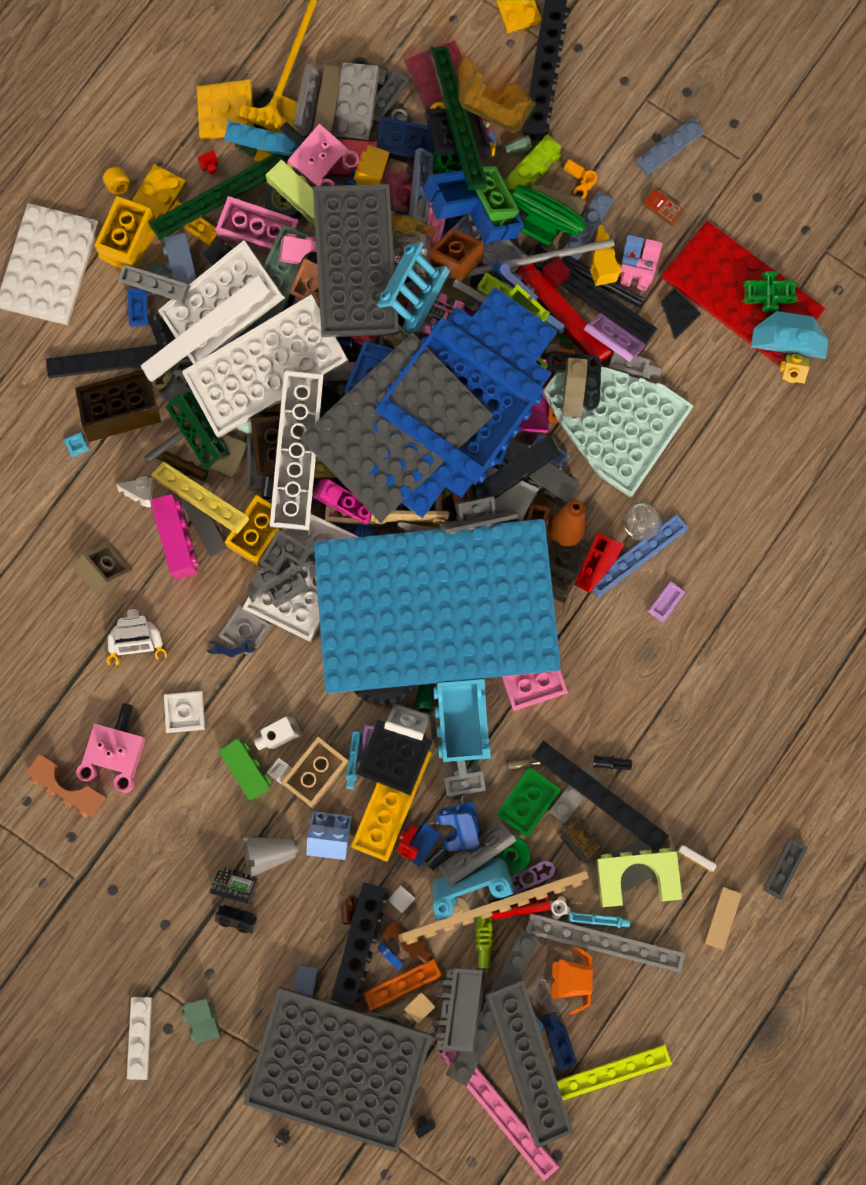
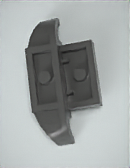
M310 554L303 566L286 557L277 574L266 567L255 572L256 575L251 580L247 589L251 602H255V598L263 592L265 595H269L273 605L277 608L309 589L301 573L304 572L303 567L310 564L315 565V557Z

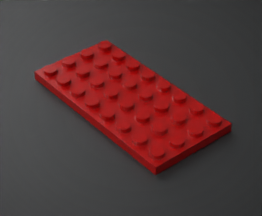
M709 221L703 224L661 276L662 279L750 345L753 329L773 314L762 311L764 303L746 304L743 302L745 297L743 282L749 280L763 281L761 278L762 273L776 271ZM778 273L776 281L787 280ZM795 287L797 302L791 304L777 303L779 306L778 312L811 316L815 320L826 309L798 287ZM755 348L779 367L781 361L786 359V355L790 354Z

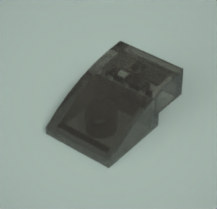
M552 540L548 547L553 598L565 603L590 548L579 543L573 546H562L556 540Z

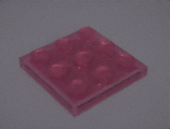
M455 40L439 46L449 48L462 96L475 91L476 87ZM430 50L404 60L425 109L431 108L436 102L443 103L429 53Z

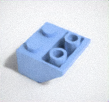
M313 811L307 837L306 855L345 860L352 816Z

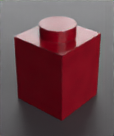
M556 257L543 267L542 275L556 288L568 279L570 270L559 257Z

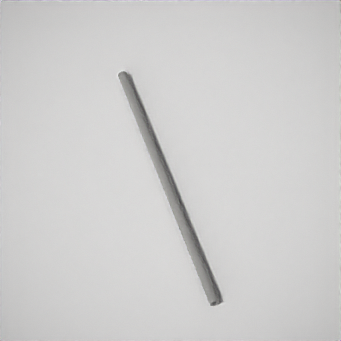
M608 239L508 260L502 263L508 264L510 268L555 259L556 257L560 258L614 246V240ZM493 264L475 267L466 277L493 272ZM448 275L445 281L455 280L456 278ZM414 281L403 283L408 289L419 287Z

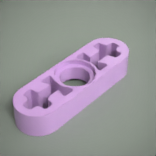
M543 861L523 870L519 874L511 876L513 883L517 882L515 877L519 876V882L523 886L521 889H519V885L515 886L517 893L551 878L554 875L555 867L551 862ZM542 865L550 866L549 875L546 876L543 873L539 875L541 879L537 880V875L533 869L536 868L538 872L543 869ZM528 872L533 875L534 880L531 884L523 882L522 876L524 873Z

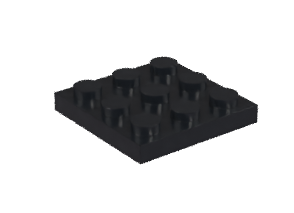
M445 108L425 109L424 116L436 156L458 155ZM466 108L479 154H490L491 146L479 108Z
M377 720L356 775L411 796L433 741L424 737L422 740L385 729L386 722Z

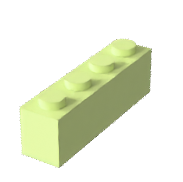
M280 160L266 174L267 183L315 226L313 188L308 185V181L304 176H298L295 173L292 165Z

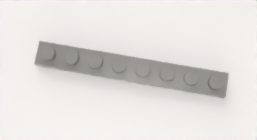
M531 913L526 929L528 934L681 973L685 953Z

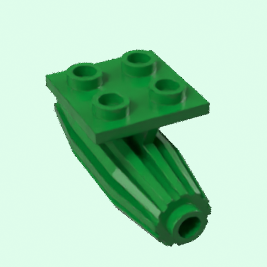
M519 184L512 195L515 204L527 213L526 217L522 220L524 223L521 230L522 233L532 236L542 244L550 246L561 231L575 236L578 233L582 234L587 225L584 223L585 219L569 206L539 190Z

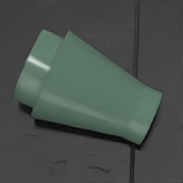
M524 134L505 144L508 155L526 153L533 149L529 135L524 136Z

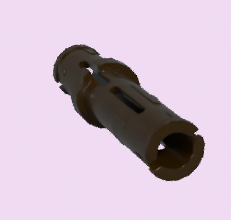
M166 450L156 457V459L183 471L185 475H191L202 482L208 476V470L194 465L193 461L188 462Z

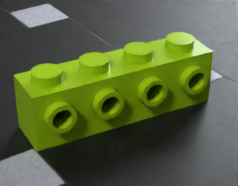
M546 135L504 180L511 196L519 184L532 188L537 179L547 172L549 166L560 158L561 146L549 135Z

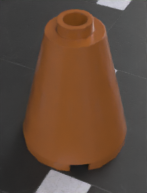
M570 500L550 518L547 527L548 534L553 541L556 540L562 546H573L582 540L585 535V506L581 501Z

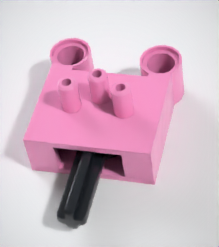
M288 122L281 126L280 131L299 147L288 159L287 163L292 165L298 174L304 176L312 186L335 185L332 180L324 178L340 159L342 160L343 168L347 171H352L358 166L359 155L346 148L322 125L319 124L307 138L303 137ZM347 157H352V158H354V159H355V164H354V165H349V164H347L346 158H347Z
M122 704L115 729L94 724L82 764L78 766L76 771L77 777L85 782L94 781L97 777V769L94 767L96 765L122 773L114 779V786L117 790L123 793L133 790V779L146 739L126 732L133 711L132 705ZM86 768L91 769V775L88 778L83 777V771ZM127 778L129 784L126 788L122 789L120 781Z

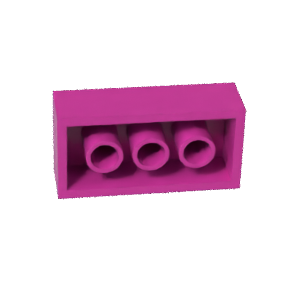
M173 494L153 499L151 506L171 575L175 580L198 574L196 568H199L198 560L194 553L191 552V550H194L193 542L189 535L186 534V532H189V528L184 517L181 516V514H184L182 504L179 502V499H175Z

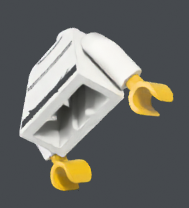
M128 610L127 618H120L117 626H114L108 635V652H110V656L107 658V663L111 665V659L114 657L116 665H119L121 660L118 655L154 651V648L157 650L155 657L158 660L157 654L159 651H163L166 658L167 652L162 649L163 642L160 631L152 622L147 621L145 616H139L138 610Z

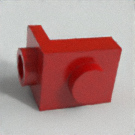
M413 825L410 826L408 831L403 830L399 837L401 843L397 849L402 857L411 860L415 859L419 851L410 845L418 830Z

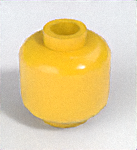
M110 167L103 175V182L110 193L123 194L127 191L130 180L121 167Z

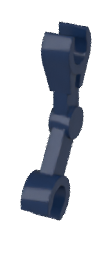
M247 640L242 646L234 649L225 648L216 641H210L209 643L214 644L216 648L214 651L207 650V652L235 657L244 652L253 653L257 648L248 649V644L254 642L253 640Z

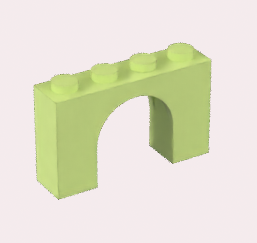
M671 848L659 849L660 853L652 854L651 850L640 851V855L632 856V852L620 853V857H612V854L600 855L601 859H596L601 907L623 905L621 877L623 872L633 864H644L654 871L658 880L660 901L682 900L677 851L671 852Z

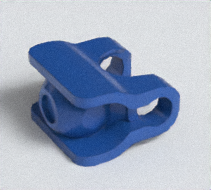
M465 802L441 808L436 812L435 816L439 824L451 825L457 830L455 833L448 834L444 838L443 845L446 850L478 848L480 844L479 837L482 831L474 803Z

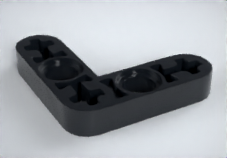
M550 354L547 357L546 363L548 364L547 368L553 372H565V367H562L563 363H557V366H553V363H550L553 358H556L557 362H563V358L588 359L587 364L591 360L594 361V364H597L594 369L587 365L586 381L592 378L596 381L597 385L594 388L588 387L587 384L585 385L583 400L584 409L588 411L595 410L600 402L601 360L594 355ZM591 392H596L592 394V401L596 403L589 406V402L586 401L589 399Z

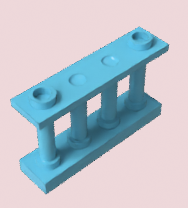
M422 242L409 244L405 248L404 254L377 304L379 308L392 306L405 319L402 330L406 333L420 331L450 272L446 266L434 268L420 254L424 245ZM415 260L429 273L426 282L411 269ZM407 276L421 288L418 297L403 284ZM399 291L413 303L410 313L396 300Z

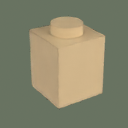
M421 991L404 1008L406 1011L404 1015L411 1023L415 1021L419 1024L435 1008V1005Z

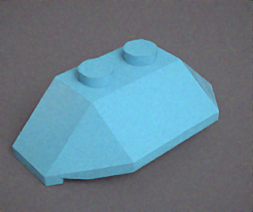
M776 311L753 329L751 347L826 359L828 339L814 317Z

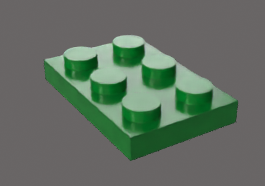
M528 767L495 816L528 838L561 789Z

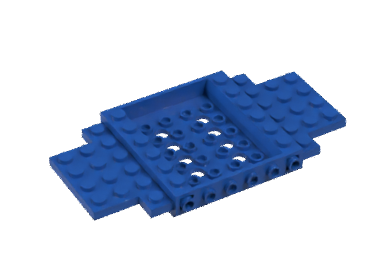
M496 287L493 288L473 317L456 306L447 320L442 317L439 322L435 321L430 329L432 331L431 334L421 340L423 345L418 352L410 355L409 358L412 360L407 367L399 370L400 376L393 386L390 383L387 387L389 391L380 403L378 400L375 403L377 405L376 413L445 461L412 493L407 486L399 489L401 497L406 498L402 504L421 518H424L445 487L462 498L471 484L476 486L478 482L482 483L488 475L486 470L489 466L492 468L499 460L497 457L499 452H505L510 445L508 441L510 437L518 434L522 428L519 426L523 419L525 421L528 420L533 413L530 409L534 404L538 406L544 397L542 395L544 390L542 386L551 375V372L536 363V361L557 334V330ZM426 347L445 366L451 368L452 374L457 379L460 377L467 379L468 384L465 387L471 393L476 388L483 391V396L478 400L493 415L476 433V439L473 441L468 440L461 448L453 446L401 407L399 408L391 400H388ZM492 399L497 400L499 403V407L496 410L488 407V402ZM377 421L374 424V429L376 432L381 433L377 428V423L379 422ZM398 432L392 433V434L390 435V439H391V436H392L393 434H400V433H398ZM415 444L407 445L406 449L413 448L417 453L418 448ZM387 449L388 456L385 459H388L390 457L389 449ZM425 455L422 458V462H427L431 466L433 458L431 455ZM402 459L396 460L401 463V471L404 470L406 462ZM374 464V469L368 473L370 475H376L379 471V467L376 464ZM415 470L411 473L415 478V482H419L422 479V474L419 471ZM386 475V486H392L395 482L394 477Z

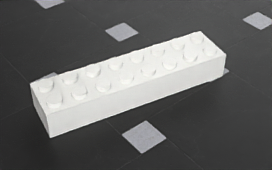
M284 371L269 527L309 530L316 455L300 440V437L319 420L323 375Z

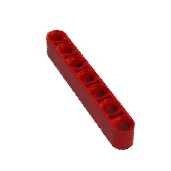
M532 263L522 265L515 271L522 278L521 282L523 284H528L534 288V294L539 297L536 302L551 312L550 315L564 324L563 332L584 355L597 356L601 363L611 355L610 349L605 344L584 330L587 323Z

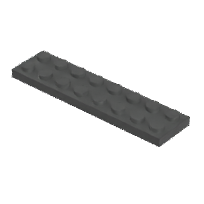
M520 979L485 993L534 1146L538 1149L572 1134L573 1130L524 980Z

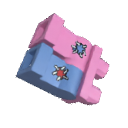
M628 235L621 263V273L619 274L620 285L628 287L631 284V280L639 281L637 288L646 291L649 284L652 283L663 243L646 239L642 258H640L644 238Z

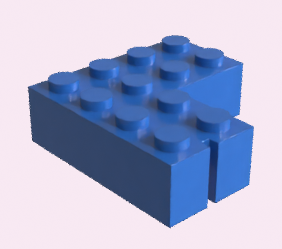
M462 170L429 175L423 188L429 203H432L431 208L437 220L470 214L484 244L499 242L500 239L502 241L515 239L524 226L519 214L508 225L494 226L477 192L467 189Z

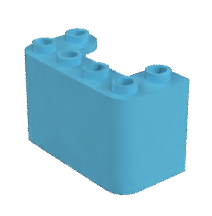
M485 679L437 683V687L433 688L434 699H438L439 707H435L436 718H440V726H437V738H441L442 745L438 746L439 758H443V762L491 758L488 744L486 696L484 694Z

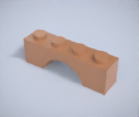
M38 754L26 772L30 776L29 780L38 786L40 783L46 787V792L52 796L59 795L62 797L61 802L71 807V805L77 807L78 810L76 812L87 818L88 815L94 817L107 797L89 786L78 791L66 790L59 782V765L44 755Z

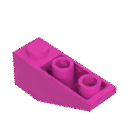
M320 479L312 494L313 498L367 525L371 518V513L352 493L329 479Z

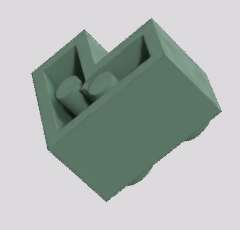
M212 997L183 1005L184 1010H181L184 1022H187L188 1026H192L189 1029L192 1041L195 1040L196 1044L222 1036Z

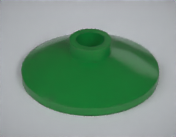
M514 836L516 839L514 843L492 857V859H503L508 866L510 875L521 873L530 861V851L527 844L517 836ZM510 851L515 852L514 858L510 857Z

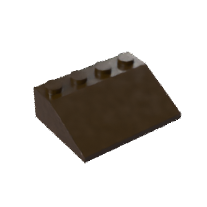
M143 370L75 388L81 424L88 442L162 422L152 383Z
M327 410L320 411L319 419L327 412ZM280 415L250 418L257 476L273 475L275 473Z

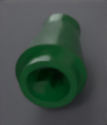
M430 684L419 685L414 704L417 711L429 712L434 706Z

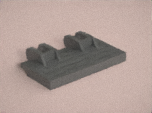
M447 969L446 978H452L453 980H439L438 986L450 987L451 993L438 992L436 997L438 999H445L442 1004L441 1018H447V1021L433 1020V1026L439 1028L446 1027V1033H432L433 1039L444 1040L437 1041V1050L476 1052L485 971Z

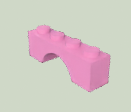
M287 234V236L281 239L279 261L292 264L300 263L306 254L316 252V238L306 237L305 240L299 239L298 235Z

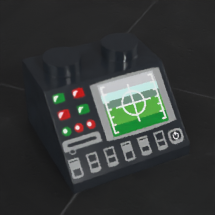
M224 868V871L218 870L209 893L252 904L258 881L254 880L255 876L250 877L249 874L243 873L241 877L235 875V870Z

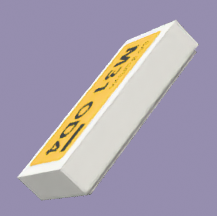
M684 845L680 846L677 850L678 854L710 872H714L717 866L714 862Z

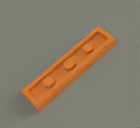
M432 958L426 961V963H422L362 994L370 1011H373L442 977V974L435 959Z

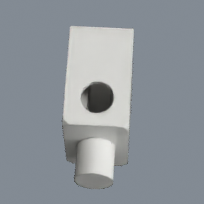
M284 717L260 731L262 736L255 739L254 742L258 750L265 747L275 749L303 736L295 718Z

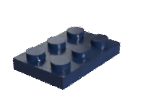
M381 116L376 148L390 152L389 156L415 161V151L419 148L430 153L432 152L433 143L427 125Z

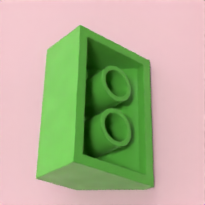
M496 166L483 167L488 185L486 190L475 191L493 225H508L518 214L519 209Z

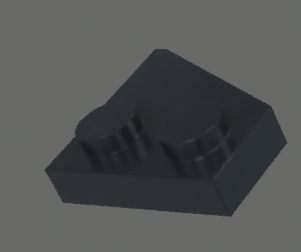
M673 289L661 301L662 309L666 314V320L671 327L672 336L675 340L701 315L676 289Z

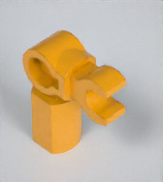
M569 159L563 170L577 179H582L580 186L574 189L573 195L575 196L577 192H582L583 196L581 198L585 200L587 190H590L596 184L597 175L592 170L585 171L584 167Z

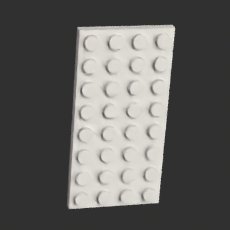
M311 294L183 370L182 373L213 431L219 438L247 422L250 418L281 402L284 371L325 376L349 362L336 337H321L320 307Z

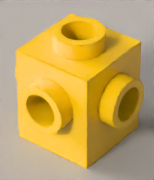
M787 354L785 361H781L779 371L782 372V379L790 383L799 382L805 384L809 371V358H804L797 354Z

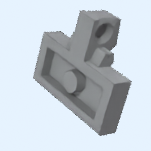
M465 760L457 761L458 771H454L453 777L444 778L447 797L486 791L483 771L472 773L471 768L466 769Z

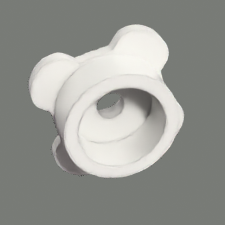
M559 896L555 901H550L552 917L557 920L560 916L570 913V908L567 907L563 896Z

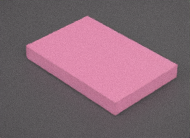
M561 670L501 677L513 711L568 693Z

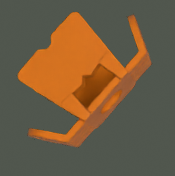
M573 946L571 950L584 960V965L562 959L552 963L554 982L551 984V998L559 999L582 996V1005L570 1011V1015L591 1006L592 956L576 946Z

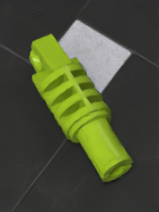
M478 916L475 931H477V934H475V937H477L475 939V942H477L475 948L478 950V968H491L490 950L493 948L491 916L484 919Z

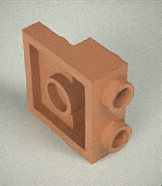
M304 258L290 290V294L296 296L295 300L301 301L312 294L319 305L317 263Z

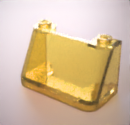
M464 56L458 66V101L460 105L509 132L519 131L536 105V102L523 87L517 84H508L502 93L481 82L483 74L477 71L476 64Z

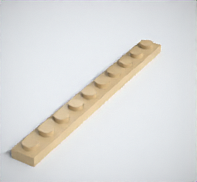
M584 871L402 933L398 937L400 943L406 941L407 945L417 942V937L425 935L426 938L437 935V930L444 929V932L455 929V924L462 922L463 926L475 922V917L481 916V919L493 916L492 911L499 909L500 913L511 910L510 905L517 903L519 907L530 903V898L536 897V900L548 897V892L554 891L557 894L566 891L565 886L571 884L573 888L584 884L583 880L589 878L587 872Z

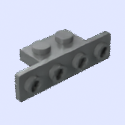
M491 494L457 501V520L441 523L440 528L447 534H456L459 530H474L478 526H492L497 522H511L512 519L518 518V514L512 509L496 512L495 497Z

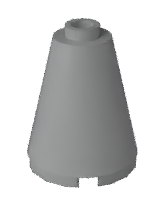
M243 838V848L247 847L244 857L250 877L294 859L296 853H299L297 842H293L292 838Z

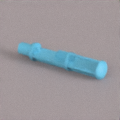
M353 731L351 733L352 739L348 754L349 762L345 777L347 779V789H354V784L357 780L356 770L360 757L361 737L363 736L360 731Z
M573 911L569 914L570 923L592 924V926L610 925L617 928L621 926L630 927V919H622L620 916L584 914Z

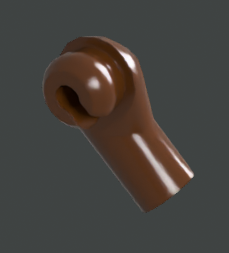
M350 895L341 905L343 925L352 924L351 913L355 910L358 898L355 895Z

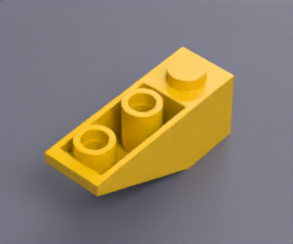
M603 225L598 227L594 242L609 239ZM613 247L593 250L590 272L595 286L617 282L621 273V267L616 262Z

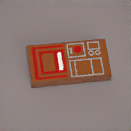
M653 189L643 202L646 208L671 226L684 211V209L656 189Z

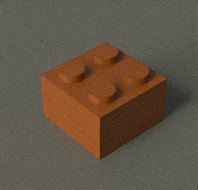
M452 227L430 249L431 265L434 268L446 266L450 270L448 275L462 281L484 259L483 242Z

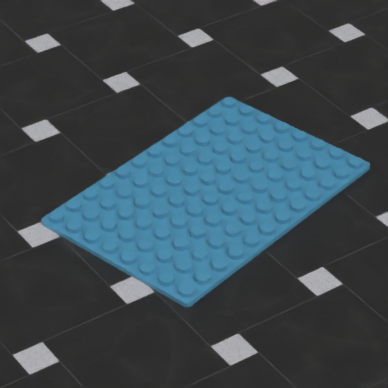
M544 520L498 523L492 526L483 525L476 527L474 530H459L456 534H447L442 529L317 541L314 543L324 682L327 693L560 670L561 665Z

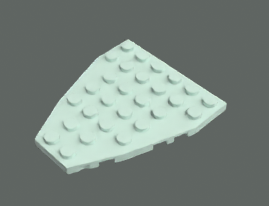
M601 367L600 402L598 407L593 411L582 408L581 418L562 416L565 372H556L544 389L543 395L562 429L597 475L631 498L694 406L663 384H654L643 378H634L628 376L629 374ZM592 378L586 381L587 386L590 388H594L597 385L596 381ZM596 392L590 393V397L586 401L589 402V406H592L593 403H596L595 401H592V394Z

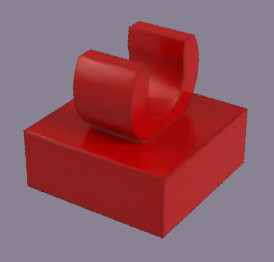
M214 150L197 157L202 171L208 169L210 176L217 173L215 165L219 163Z

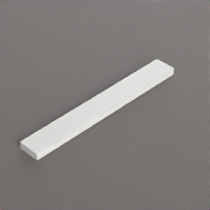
M259 275L143 363L141 368L148 379L153 382L268 294L270 290Z

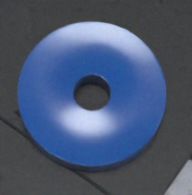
M384 941L377 946L382 955L397 970L404 966L403 961Z

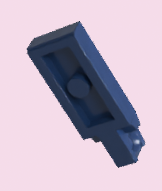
M556 1012L543 1015L546 1035L558 1071H563L577 1064L566 1026L562 1025L561 1021L558 1020Z

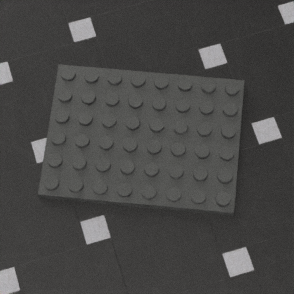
M413 332L300 437V440L380 523L406 499L401 497L399 490L401 487H409L412 493L445 462L440 456L428 450L423 444L417 442L375 412L377 400L379 403L389 391L387 389L388 385L391 383L393 386L400 376L399 370L407 367L412 360L409 358L412 353L416 354L423 345ZM427 347L388 398V400L398 405L399 408L401 407L457 448H461L493 417L487 408ZM377 421H379L377 423V428L379 431H381V433L376 432L374 429V424ZM394 432L400 433V434H393V435L391 436V439H390V435H391L392 433H394ZM415 444L418 448L417 453L413 448L406 449L407 445ZM387 449H389L390 457L388 459H385L388 456ZM431 455L433 464L429 466L427 462H422L423 456ZM398 459L406 462V468L402 471L401 463L396 461ZM374 464L379 467L378 473L370 475L368 472H371L374 469ZM415 470L422 474V479L419 482H415V478L411 475ZM386 475L394 477L395 482L392 486H386Z
M278 987L244 1105L398 1153L433 1034Z

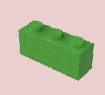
M236 739L218 752L248 799L252 802L271 789L269 786L271 781L266 773L262 775L258 768L261 765L257 759L250 757L248 753L250 748L247 743Z

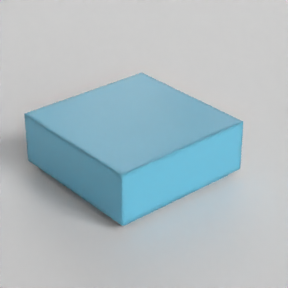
M81 432L64 439L72 458L89 451Z

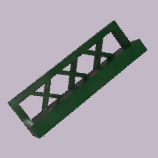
M191 392L177 395L165 406L205 469H209L218 460L225 459L230 455L220 437L216 436L203 410ZM177 403L181 408L180 414H177L173 408ZM185 419L191 423L190 430L185 427ZM195 435L200 437L201 446L196 444ZM205 451H209L212 456L209 462L205 458Z

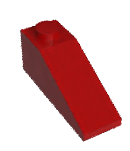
M597 533L574 585L590 593L616 562L624 544L610 536Z

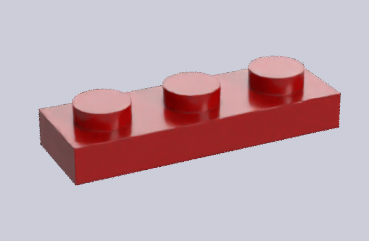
M508 897L489 900V904ZM536 897L530 898V903L519 907L517 903L510 905L511 910L500 913L499 909L492 911V920L551 910L549 897L536 900Z

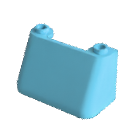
M501 858L490 859L452 886H450L445 877L435 880L432 884V900L436 920L440 921L452 916L453 907L458 903L456 897L482 887L489 886L492 895L498 898L517 893L506 862Z

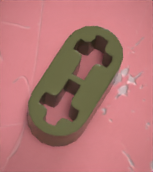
M178 362L174 365V370L170 369L168 373L166 371L157 378L159 380L163 378V385L159 384L157 386V379L151 382L155 390L164 391L174 377L173 372L177 368L180 370Z

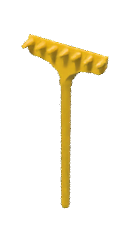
M310 0L270 103L263 108L243 105L240 107L237 117L283 134L280 128L288 121L282 118L280 114V98L317 0Z

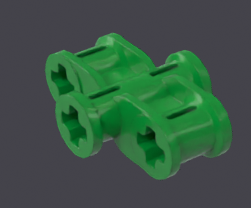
M764 272L761 274L763 281L749 280L743 282V288H745L743 302L746 304L764 303L762 307L763 312H776L779 310L777 303L791 304L797 302V297L795 296L797 282L794 280L776 281L778 277L777 272Z

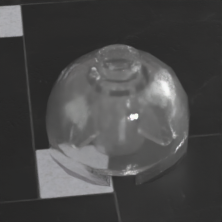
M637 502L631 505L626 510L624 516L625 530L635 540L645 541L652 539L653 536L660 532L662 527L659 510L648 502Z

